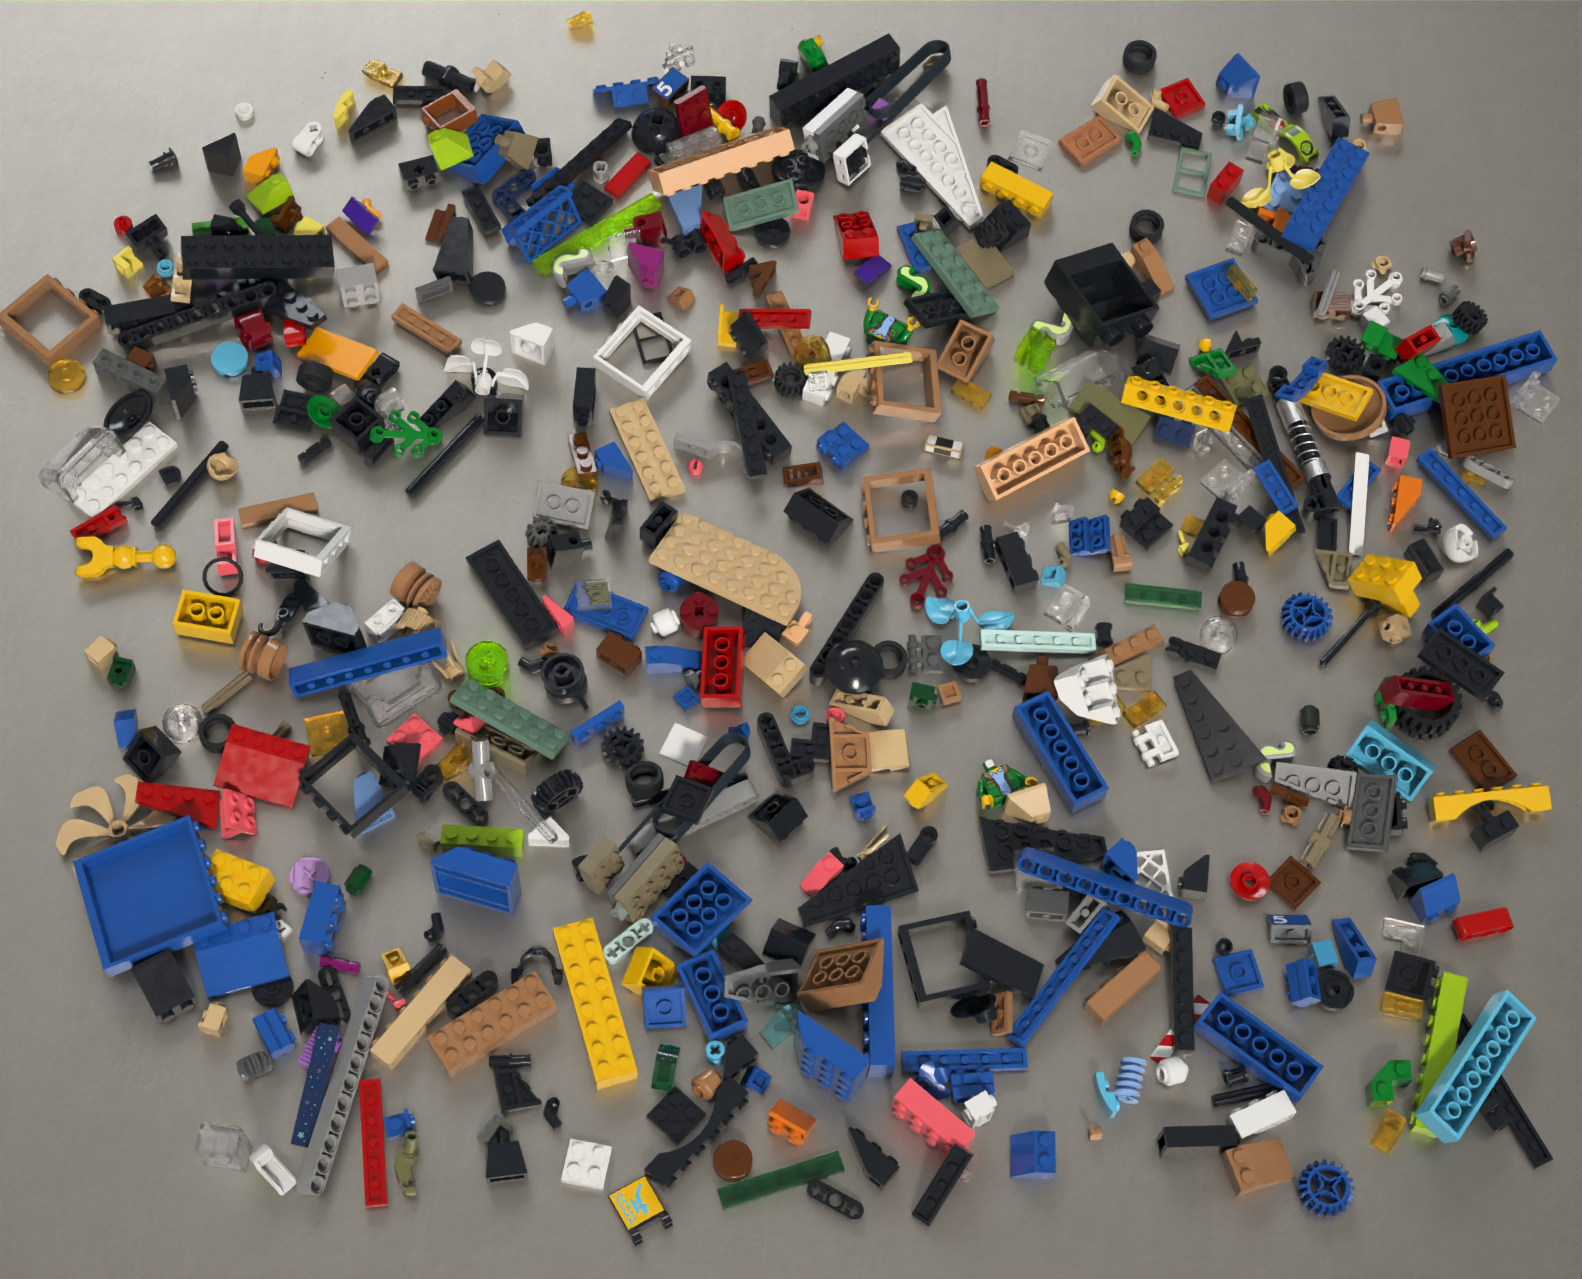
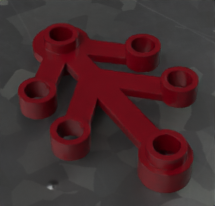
M938 544L930 546L926 554L907 559L905 564L906 569L909 571H914L917 565L929 561L927 567L900 576L899 583L903 587L909 586L911 581L922 577L917 592L910 596L909 603L914 609H921L924 606V594L930 580L936 589L935 595L937 598L942 599L947 596V589L942 585L934 570L936 564L942 572L941 579L944 583H951L953 580V573L949 571L943 560L945 558V550ZM949 575L951 578L947 579L944 576ZM902 579H908V582H903ZM943 591L945 594L941 595L938 592Z

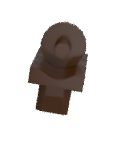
M289 196L285 203L278 206L280 213L273 214L270 221L274 226L279 227L282 233H288L294 222L303 219L300 213L301 207L295 202L294 196Z
M527 547V581H532L533 583L544 582L547 580L546 547Z

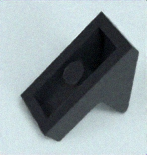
M1235 330L1225 353L1230 360L1255 354L1259 351L1261 341L1259 337L1247 338L1241 341L1237 330Z

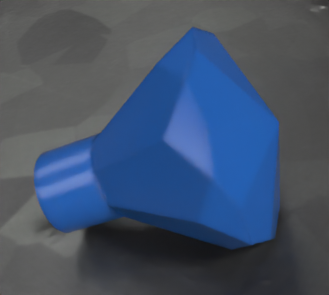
M745 722L736 727H729L728 733H740L748 740L750 735L749 723Z

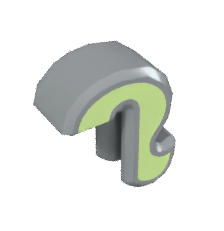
M580 249L578 250V255L563 254L553 262L552 273L558 286L566 288L568 275L581 273L586 268L592 270L596 263L590 250Z
M1065 313L1061 326L1036 319L1030 324L1028 335L1034 342L1041 343L1042 338H1044L1049 344L1059 346L1068 342L1072 334L1073 325Z
M1282 740L1278 747L1272 744L1260 746L1258 749L1267 758L1268 762L1253 767L1254 775L1261 782L1269 783L1272 777L1270 765L1276 764L1277 761L1291 763L1297 752L1296 745L1291 741Z

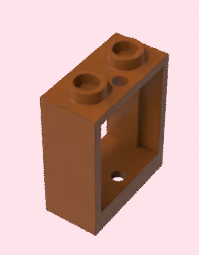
M458 89L421 108L423 115L421 119L425 126L431 128L432 132L441 128L460 132L478 122L475 107ZM455 107L462 113V115L442 126L435 120L436 117Z

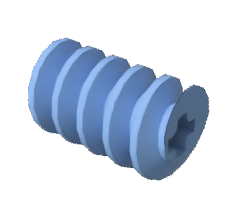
M1125 1057L1120 1061L1121 1066L1118 1070L1120 1074H1118V1082L1115 1084L1117 1090L1114 1091L1115 1098L1125 1103L1137 1104L1139 1101L1134 1099V1097H1140L1141 1093L1136 1091V1089H1142V1085L1137 1083V1081L1144 1080V1077L1139 1075V1073H1145L1146 1071L1140 1066L1147 1065V1061L1137 1057Z

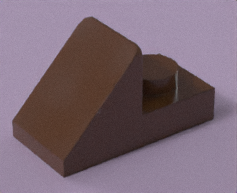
M772 260L749 266L748 275L754 279L751 286L753 288V296L760 298L776 273V261Z

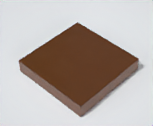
M1290 856L1270 876L1269 889L1295 911L1321 882Z

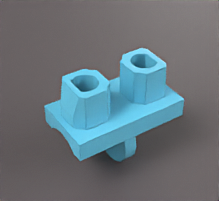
M1244 104L1238 105L1237 110H1229L1228 112L1229 122H1235V124H1226L1227 136H1236L1237 141H1242L1244 129L1249 131L1250 128L1256 125L1255 118L1251 114L1246 116V113L1243 112Z

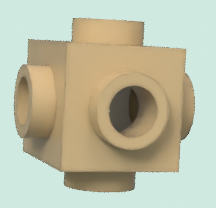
M1398 613L1386 616L1384 620L1378 622L1380 637L1389 643L1398 644L1402 642V639L1412 635L1407 617Z

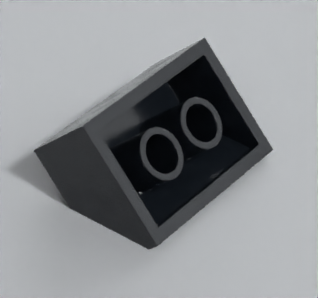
M810 488L793 493L783 511L790 520L803 525V529L811 533L813 532L821 542L828 544L836 541L854 520Z

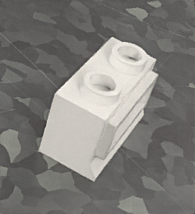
M393 598L364 623L366 633L377 644L384 643L398 631L395 626L405 613V608Z
M985 1090L964 1102L966 1109L960 1115L966 1125L973 1130L975 1126L979 1127L990 1121L997 1102Z

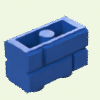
M1302 958L1296 962L1286 964L1287 972L1285 973V979L1289 984L1288 998L1291 1004L1298 1007H1306L1321 1002L1316 962Z
M272 1008L252 1019L272 1060L296 1048L293 1043L296 1041V1037L291 1029L287 1031L284 1025L287 1023V1020L282 1012H277L276 1008Z
M980 1068L974 1070V1073L957 1070L950 1074L951 1103H964L985 1090L988 1095L991 1094L995 1097L992 1071Z

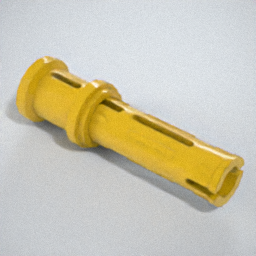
M710 106L713 123L717 126L718 132L723 133L729 142L736 140L740 135V129L734 127L729 119L723 118Z

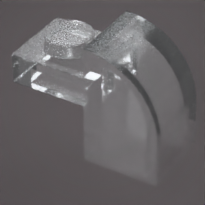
M392 387L377 397L374 407L375 411L384 417L385 426L388 429L401 430L397 424L389 420L391 411L397 410L402 412L405 410L403 399L397 390Z

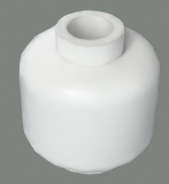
M669 608L653 614V622L650 623L654 633L659 632L663 637L679 629L678 625L681 624L675 610L671 611Z
M1179 1057L1161 1060L1156 1068L1158 1080L1166 1086L1183 1083L1187 1078L1188 1066Z

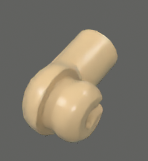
M1153 89L1150 94L1151 104L1155 108L1167 112L1169 104L1162 101L1161 90Z

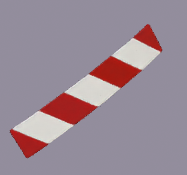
M1199 994L1194 998V1024L1210 1005ZM1172 1028L1150 1056L1157 1064L1161 1060L1168 1059L1174 1052L1172 1051Z

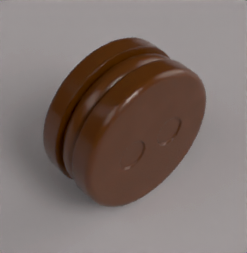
M1230 581L1220 591L1217 600L1218 607L1223 614L1230 618H1243L1250 613L1255 603V593L1245 582Z
M739 1140L724 1141L716 1148L713 1155V1168L716 1174L727 1182L743 1180L748 1176L752 1168V1152L745 1143Z

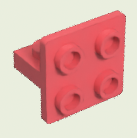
M223 789V798L219 800L222 837L229 839L242 832L250 835L257 834L254 798L230 789Z

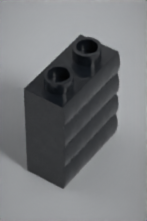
M1113 242L1054 261L1044 284L1050 294L1056 299L1063 312L1067 314L1072 325L1079 331L1083 341L1090 348L1103 343L1107 348H1112L1118 345L1127 335L1133 334L1136 339L1146 336L1153 329L1152 320L1159 310V306Z

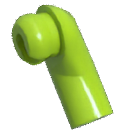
M1092 431L1090 433L1094 439L1092 449L1094 452H1101L1105 447L1106 440Z
M1478 619L1472 620L1485 634L1499 626L1495 619H1491L1485 624L1481 623Z

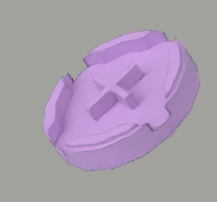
M312 856L299 859L295 865L293 864L289 872V881L293 890L299 895L311 897L316 881L329 883L331 878L330 870L323 860Z

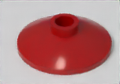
M728 100L721 104L717 110L719 115L729 119L734 127L739 128L740 131L742 130L747 120V111L741 102Z
M1244 862L1237 865L1231 872L1230 885L1237 896L1245 900L1254 901L1266 895L1270 888V877L1267 871L1259 864ZM1245 882H1251L1252 886H1247Z

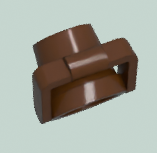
M1468 229L1450 240L1449 244L1455 257L1465 254L1467 262H1474V255L1478 248L1472 232Z

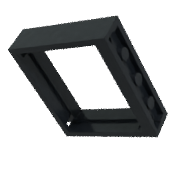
M354 731L298 777L301 784L300 790L306 796L310 794L314 798L312 799L313 803L319 809L323 808L326 811V816L332 822L336 821L339 824L338 827L346 836L349 834L353 839L409 793L407 783ZM355 749L395 789L353 825H350L312 784Z
M970 910L904 924L898 927L897 934L918 1009L990 992L993 981L980 975L982 983L926 995L910 938L911 933L965 922L969 935L972 928H977L976 919L974 916L971 917Z

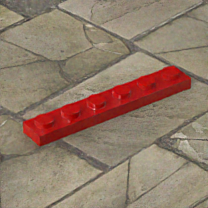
M380 1078L360 1080L359 1095L366 1208L388 1206Z

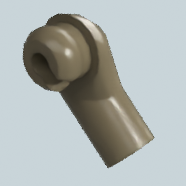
M1061 542L1055 547L1060 554L1057 564L1066 569L1070 566L1072 554L1064 543Z

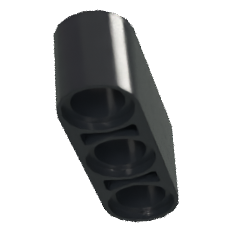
M490 970L482 972L450 997L446 1002L449 1018L452 1020L457 1019L492 996L499 987L496 973ZM488 979L494 981L490 986H486L483 983ZM471 992L478 994L474 999L468 998L467 995ZM454 1005L461 1006V1009L459 1011H451V1008Z

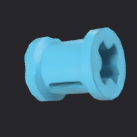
M716 1040L707 1044L706 1060L710 1064H719L723 1061L724 1045ZM717 1050L719 1051V1055L716 1054V1053L713 1054V1055L711 1054V1051H713V1052H716Z

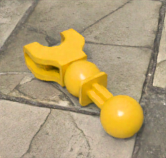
M78 537L76 539V546L80 549L91 550L93 558L89 564L77 566L75 575L82 578H98L109 568H116V566L121 569H127L132 566L136 568L138 567V562H153L158 568L166 569L174 565L177 555L174 548L168 544H160L153 551H138L136 546L132 548L129 545H120L114 548V546L105 545L97 537Z

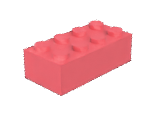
M911 1078L894 1096L891 1106L893 1114L898 1119H904L908 1122V1126L912 1131L921 1133L930 1146H936L940 1149L944 1158L947 1157L955 1143H958L965 1149L972 1145L976 1133Z

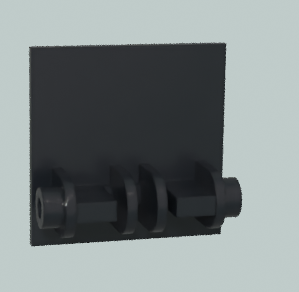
M746 608L743 621V629L746 636L745 646L752 647L764 632L779 643L783 624Z

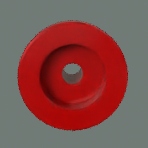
M128 216L117 217L114 220L115 231L120 235H125L126 232L133 228L132 220Z

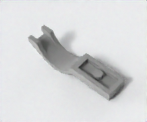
M678 432L676 433L674 448L709 460L720 453H729L740 459L743 464V471L746 472L742 448L739 444L726 440L710 444Z

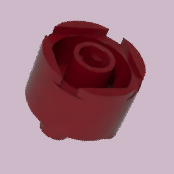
M260 308L234 318L235 329L239 328V339L247 351H254L273 342L270 332H273L272 326L268 321L265 322Z
M696 592L682 602L680 606V626L686 635L692 638L703 637L704 627H717L719 608L713 598L701 592Z

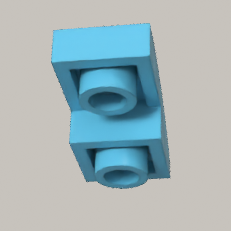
M1095 1072L1093 1084L1097 1098L1109 1118H1114L1120 1109L1119 1099L1115 1098V1092H1106L1109 1090V1082L1104 1077V1072Z

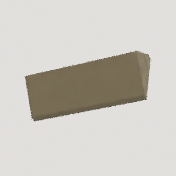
M488 725L483 726L476 733H470L460 727L455 730L456 743L471 751V740L488 739L490 760L525 778L541 754Z

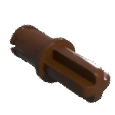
M1274 782L1270 790V794L1285 800L1286 803L1289 801L1302 808H1306L1310 801L1308 797L1294 792L1293 788H1286Z

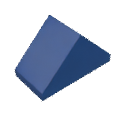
M136 709L115 712L113 722L119 749L129 748L138 733Z

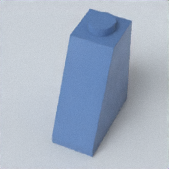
M701 185L667 196V206L680 234L685 235L686 238L689 232L700 229Z
M372 771L361 773L353 780L355 822L386 797ZM393 807L374 821L359 836L395 818Z

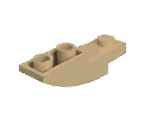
M176 252L171 301L190 303L192 280L182 279L181 253Z

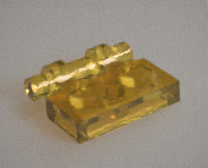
M1160 458L1136 480L1135 484L1148 495L1156 492L1157 496L1153 499L1159 504L1162 500L1165 501L1173 490L1176 491L1180 487L1184 478L1180 475L1174 478L1172 474H1174L1175 469L1164 459ZM1166 481L1169 485L1163 488L1161 484Z

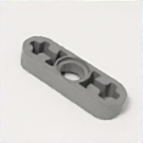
M1474 455L1465 456L1461 462L1466 469L1502 488L1510 489L1515 480L1510 474Z

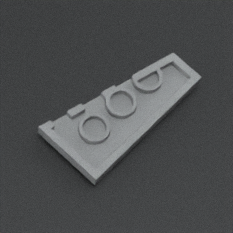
M1277 761L1274 781L1343 808L1344 805H1347V809H1352L1357 771Z

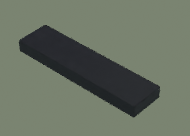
M955 1143L911 1215L927 1226H930L974 1154L958 1143Z

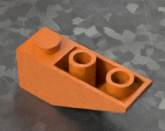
M1400 475L1399 479L1394 481L1392 486L1394 497L1390 501L1392 513L1389 514L1387 524L1390 525L1389 532H1393L1416 505L1421 496L1422 479Z

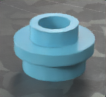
M168 259L161 260L157 265L158 274L162 277L173 275L174 263Z

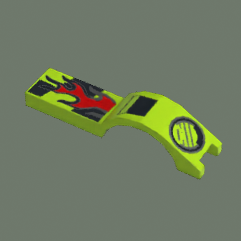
M1265 102L1252 111L1251 115L1275 138L1283 136L1293 143L1298 151L1299 160L1303 164L1308 165V159L1311 156L1315 158L1319 156L1307 133L1297 125H1289Z

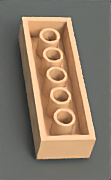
M1071 417L1046 428L972 468L987 500L995 501L1089 452L1090 449L1075 417Z

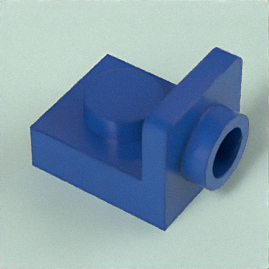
M273 350L255 354V369L257 371L267 370L275 378L282 377L281 360Z
M869 792L849 796L855 821L860 819L866 821L875 816L876 808L872 804Z
M408 1108L403 1109V1113L383 1118L388 1140L405 1136L406 1132L413 1131L412 1127L416 1126L413 1113L409 1114Z

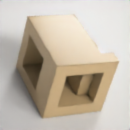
M213 1002V1004L210 1003L208 1009L204 1010L202 1016L203 1023H198L202 1033L218 1037L222 1036L229 1016L225 1005Z

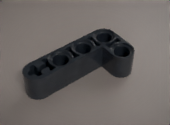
M768 712L761 713L757 719V732L778 783L782 787L789 788L811 780L815 770L814 761L807 757L792 761L774 716ZM775 739L777 743L772 744L768 740ZM781 756L784 758V760L779 761L776 759V757ZM807 767L810 771L804 772L801 768ZM788 773L792 777L785 778L782 775Z

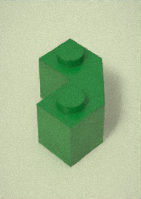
M1370 321L1360 340L1364 349L1388 360V364L1391 362L1396 364L1400 355L1395 348L1404 339L1389 333L1387 327Z
M1389 1060L1365 1087L1368 1108H1388L1394 1102L1393 1087H1407L1413 1080L1410 1060Z

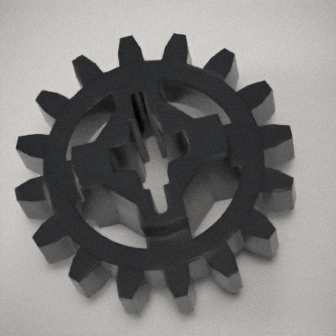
M1340 335L1339 340L1334 337L1333 341L1328 343L1325 354H1327L1325 360H1330L1328 365H1334V370L1339 368L1341 373L1344 370L1351 373L1352 369L1356 372L1365 360V349H1361V343H1356V338L1350 340V336H1347L1344 339Z
M617 726L616 732L609 730V736L604 735V742L601 743V748L603 749L602 756H606V763L612 761V767L619 764V769H622L623 765L629 768L630 763L634 764L637 763V759H642L641 753L644 752V746H642L644 745V740L640 739V733L634 734V728L627 731L626 726L623 727V730H620Z

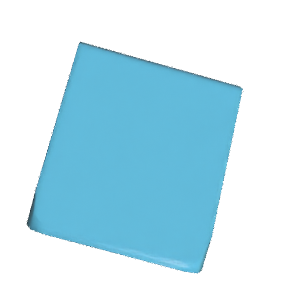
M1061 565L1044 566L1041 584L1063 588L1066 571Z

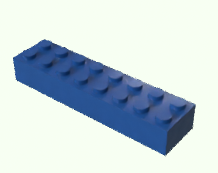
M1338 137L1318 171L1321 178L1308 187L1289 219L1281 237L1313 253L1370 153Z
M866 905L865 912H861L860 932H862V939H860V942L878 938L884 939L882 987L876 1001L862 1003V1010H866L864 1011V1018H862V1030H866L864 1031L863 1050H867L865 1056L870 1059L867 1078H892L896 1062L891 905Z

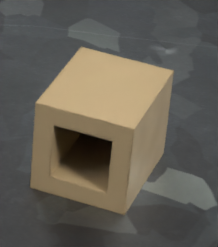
M102 635L84 650L87 659L101 671L113 661V656L119 655L116 643Z

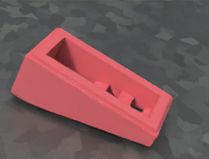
M544 595L542 597L544 607L561 633L566 636L574 628V617L548 596Z

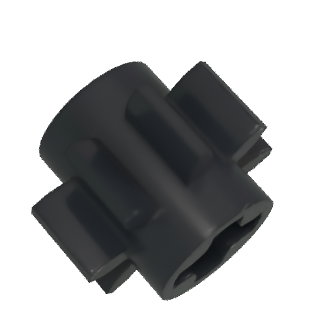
M1403 413L1393 420L1394 426L1392 429L1396 435L1399 434L1400 436L1402 434L1405 437L1415 430L1413 424L1416 421L1412 415L1409 416Z
M454 711L451 713L443 712L437 720L438 731L445 736L447 734L455 735V730L458 726L454 725L453 721L460 715Z

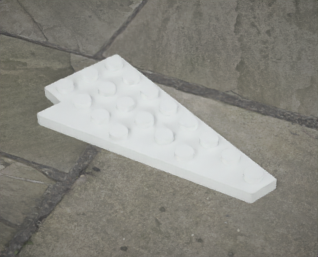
M920 103L880 132V135L904 160L916 166V173L923 176L926 184L946 205L955 209L969 230L984 220L947 106L932 114L923 103Z

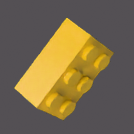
M1368 553L1348 578V582L1355 596L1402 605L1422 577L1413 561Z
M183 589L172 625L175 633L178 635L234 644L244 609L240 599Z
M216 849L210 859L213 866L210 870L211 874H215L218 881L216 886L217 892L221 893L225 903L256 915L258 908L263 903L266 894L270 891L276 879L269 869Z

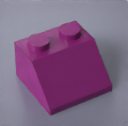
M628 242V266L640 285L646 288H658L664 272V251Z

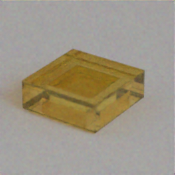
M1187 513L1180 530L1186 535L1197 538L1205 521Z

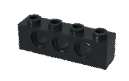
M1219 497L1216 498L1184 565L1204 574L1208 568L1212 569L1216 561L1214 555L1215 553H1220L1223 547L1221 541L1223 538L1227 539L1231 529L1228 526L1230 523L1234 524L1238 516L1235 513L1237 505Z

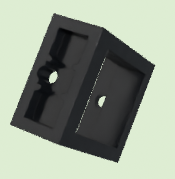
M577 367L573 398L574 425L580 427L593 426L596 368Z

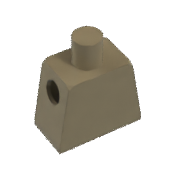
M507 130L504 132V135L498 134L495 137V144L500 146L498 155L518 169H529L538 137Z

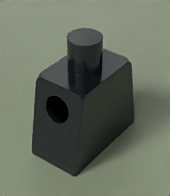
M254 366L251 368V374L242 376L239 394L241 411L277 408L269 373L257 371Z
M578 532L550 535L547 544V560L551 570L581 561L583 551L592 549V542L590 538L581 540Z
M509 1131L497 1132V1143L488 1145L487 1184L528 1179L519 1141H510Z

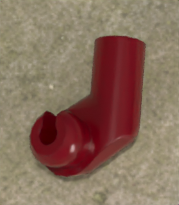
M1255 786L1253 794L1256 797L1259 796L1262 800L1260 812L1269 814L1272 797L1265 786Z

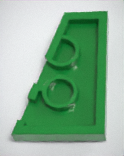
M1423 353L1393 369L1392 372L1395 376L1398 377L1399 375L1407 380L1406 383L1409 385H1415L1421 389L1423 394L1439 404L1438 385L1449 384Z

